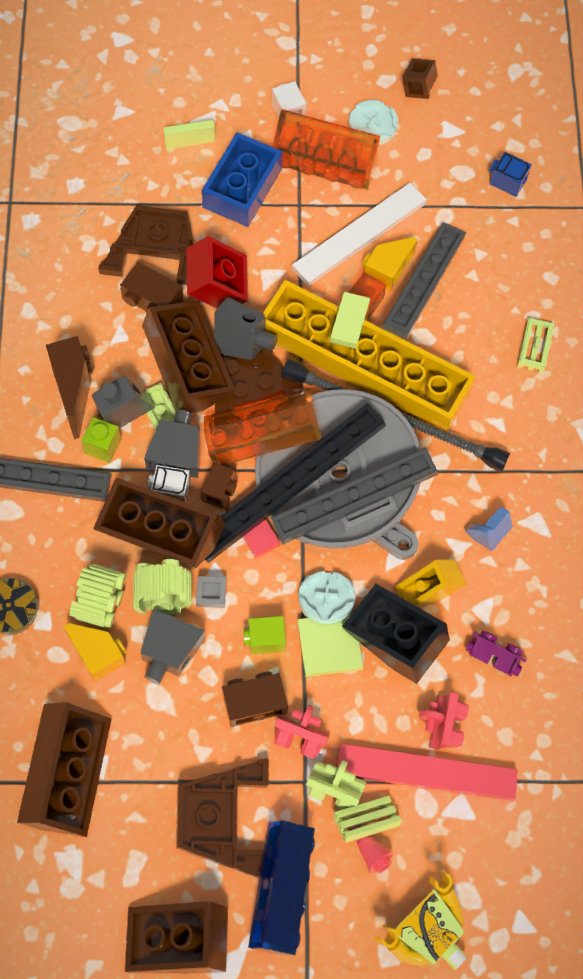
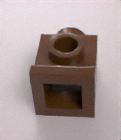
M411 59L402 76L406 97L430 98V91L438 77L435 60Z
M213 462L201 490L202 502L228 511L230 507L229 496L232 497L238 484V481L235 480V473L237 471L235 467L227 463L220 465Z

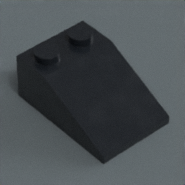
M378 584L372 587L342 625L343 630L391 669L416 684L450 641L445 622Z

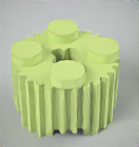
M165 559L162 561V565L139 563L135 566L133 574V609L136 612L146 614V609L147 611L156 609L173 617L174 615L181 614V608L184 609L185 607L192 606L191 572L187 568L179 567L178 560Z
M94 563L92 565L89 564L87 569L83 568L77 582L78 589L75 600L78 602L72 601L70 616L80 621L110 629L115 618V612H113L115 605L120 606L125 590L122 588L126 580V573Z

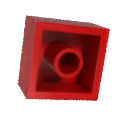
M210 236L187 248V295L215 308H218L227 297L244 304L248 301L247 255Z

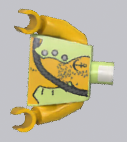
M440 869L443 877L439 883L432 876L429 878V883L438 890V893L433 890L396 929L383 925L382 927L387 930V936L384 940L375 936V941L387 947L403 963L419 967L426 966L427 964L433 966L442 957L456 970L467 959L466 954L455 944L464 934L462 929L464 919L458 897L452 887V877Z

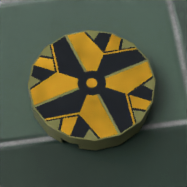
M3 578L0 580V633L16 635L25 631L34 623L38 611V600L34 590L25 581L16 578Z

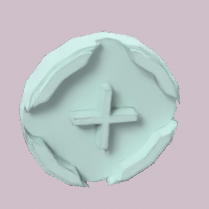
M380 100L360 102L349 114L348 128L351 135L358 142L365 145L378 146L387 143L394 137L398 128V116L391 106L389 108L384 105L385 102Z
M318 571L309 575L301 583L298 594L299 607L303 614L314 622L322 624L337 623L344 620L353 610L355 604L354 586L348 578L340 573L333 572L331 574L325 573V571Z

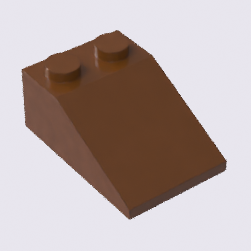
M78 336L46 344L53 374L74 440L80 438L91 386L89 374L93 373L86 344L81 346Z
M211 901L128 907L125 972L180 974L226 972L228 907Z

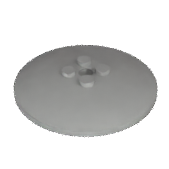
M356 390L324 391L310 395L291 405L272 423L260 444L255 465L257 488L367 403L381 417L386 426L270 515V517L421 450L417 436L408 420L400 411L385 400ZM337 467H345L348 470L343 478H335L333 476V471ZM421 483L392 495L398 508L371 522L346 532L341 519L301 536L297 540L312 546L330 549L355 547L373 541L391 530L406 515L415 501Z

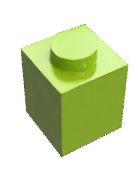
M93 417L81 440L84 453L110 463L121 442L119 427Z
M284 616L249 618V628H243L244 646H250L251 655L285 652Z

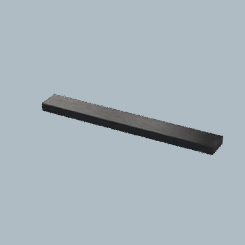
M368 403L220 516L226 524L215 549L205 559L207 563L218 557L382 430L386 424Z

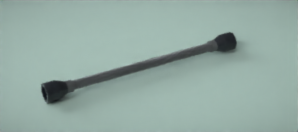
M290 357L281 374L282 378L293 383L315 385L319 388L322 387L325 391L350 390L343 386L340 387V385L334 384V382L327 379H321L320 376L318 377L316 373L310 371L303 363ZM404 412L401 413L408 420L412 428L418 429V431L421 430V432L424 431L427 435L431 434V436L437 437L441 441H447V443L453 444L457 448H463V450L469 451V453L473 452L474 456L481 459L488 467L502 473L510 452L499 447L472 444L469 440L466 441V439L459 438V436L456 437L455 434H449V432L446 433L445 430H440L436 426H430L429 423L420 421V419H414L413 416H407Z

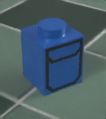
M504 152L500 160H494L489 170V173L492 174L490 185L517 197L528 179L532 164Z

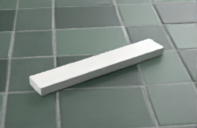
M411 183L407 184L292 264V270L308 287L426 205L427 199Z

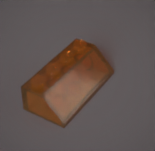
M281 109L272 147L283 151L282 168L284 169L289 168L300 171L305 175L325 178L330 182H339L356 189L368 190L377 166L380 136Z
M310 388L204 416L203 431L208 453L212 462L220 465L222 463L238 462L317 441L322 438Z

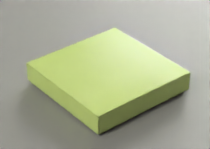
M353 612L344 620L332 624L314 622L309 618L297 619L305 678L363 670L360 643L342 628V625Z

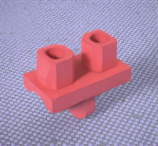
M448 692L446 696H438L437 702H430L429 710L419 712L418 718L426 722L425 731L431 733L429 748L438 750L444 747L457 748L463 745L464 733L454 729L453 724L454 720L461 722L466 719L469 705L458 700L459 694Z
M308 705L306 712L294 709L292 717L301 720V723L280 715L274 725L277 728L275 744L289 749L294 735L302 737L305 741L300 753L312 759H315L322 746L327 744L330 735L308 726V724L319 728L322 719L312 716L314 707Z

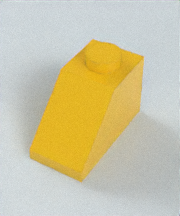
M410 237L377 245L373 253L368 252L363 260L362 266L365 267L363 278L391 292L415 254L417 239Z
M434 560L396 585L395 590L399 597L421 608L447 598L464 587L466 583L455 560Z
M71 623L64 625L67 636L95 682L125 665L123 655L127 652L119 638L113 640L109 632Z

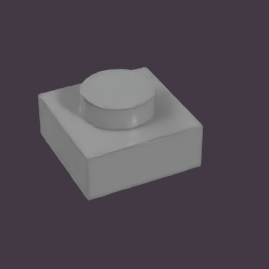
M198 576L196 607L225 608L227 577Z

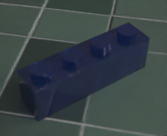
M284 820L268 822L248 944L249 949L277 955H296V950L301 940L299 932L301 917L306 907L304 897L306 885L310 879V857L315 847V828Z

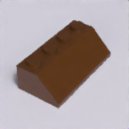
M199 300L149 307L142 327L175 412L177 410H185L190 413L202 412L235 392L234 385Z
M116 477L93 529L197 568L215 549L226 523L217 513Z
M68 702L43 705L18 815V824L43 831L87 837L111 718Z

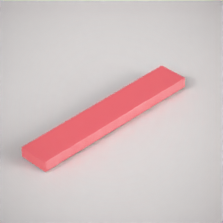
M340 744L337 767L339 768L342 760L348 762L345 771L355 774V777L359 779L509 801L516 799L518 769Z

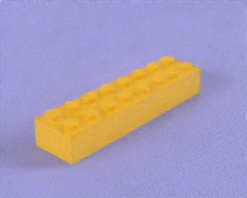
M284 280L263 312V315L266 317L265 332L277 335V346L385 400L430 425L436 426L440 430L443 429L446 433L448 432L472 390L475 375L364 320L356 349L331 343L330 337L339 307Z

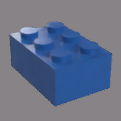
M236 132L202 189V208L249 227L282 170L283 151Z

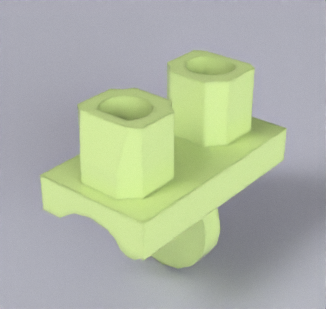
M342 760L339 768L329 763L325 765L316 761L306 785L309 786V797L316 800H324L325 795L328 794L337 798L335 806L337 809L343 810L353 805L357 807L366 782L356 778L355 774L345 771L348 762Z

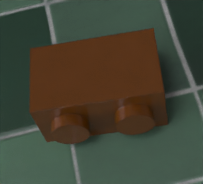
M138 261L120 284L122 299L132 307L137 306L145 310L146 313L149 307L181 303L183 300L181 284Z
M262 672L257 674L255 679L244 681L243 678H237L228 681L226 686H222V695L230 728L288 714V704L280 673Z

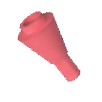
M357 825L351 828H347V830H354L360 828V826ZM371 836L356 840L369 873L376 871L380 874L392 864L390 859L393 856V852Z

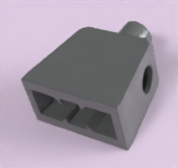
M227 297L214 312V339L220 354L252 360L262 348L270 351L274 350L277 343V335L265 332L266 317L262 313Z
M126 375L113 382L103 384L101 389L91 395L102 420L118 426L119 429L155 408L144 386Z
M177 410L173 422L166 420L159 422L145 454L146 470L155 471L156 465L190 470V477H199L200 432L198 426L190 425L192 416L190 412Z
M154 609L140 653L142 660L150 664L144 678L160 685L166 671L176 676L181 675L204 643L205 631Z

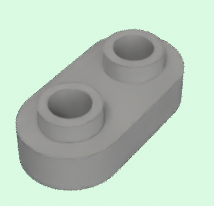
M400 523L384 535L373 540L378 546L400 560L412 558L418 548L416 535ZM404 543L408 546V549L401 550L398 545Z

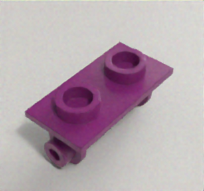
M482 630L481 633L475 631L473 636L478 639L476 642L470 640L466 651L470 652L469 656L488 664L492 655L498 657L493 666L494 668L510 677L512 674L518 677L523 666L518 664L519 661H527V657L522 655L524 650L508 643L507 647L497 643L498 637L485 630Z

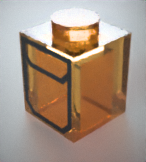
M363 272L348 292L370 298L365 320L368 321L384 299L386 284Z

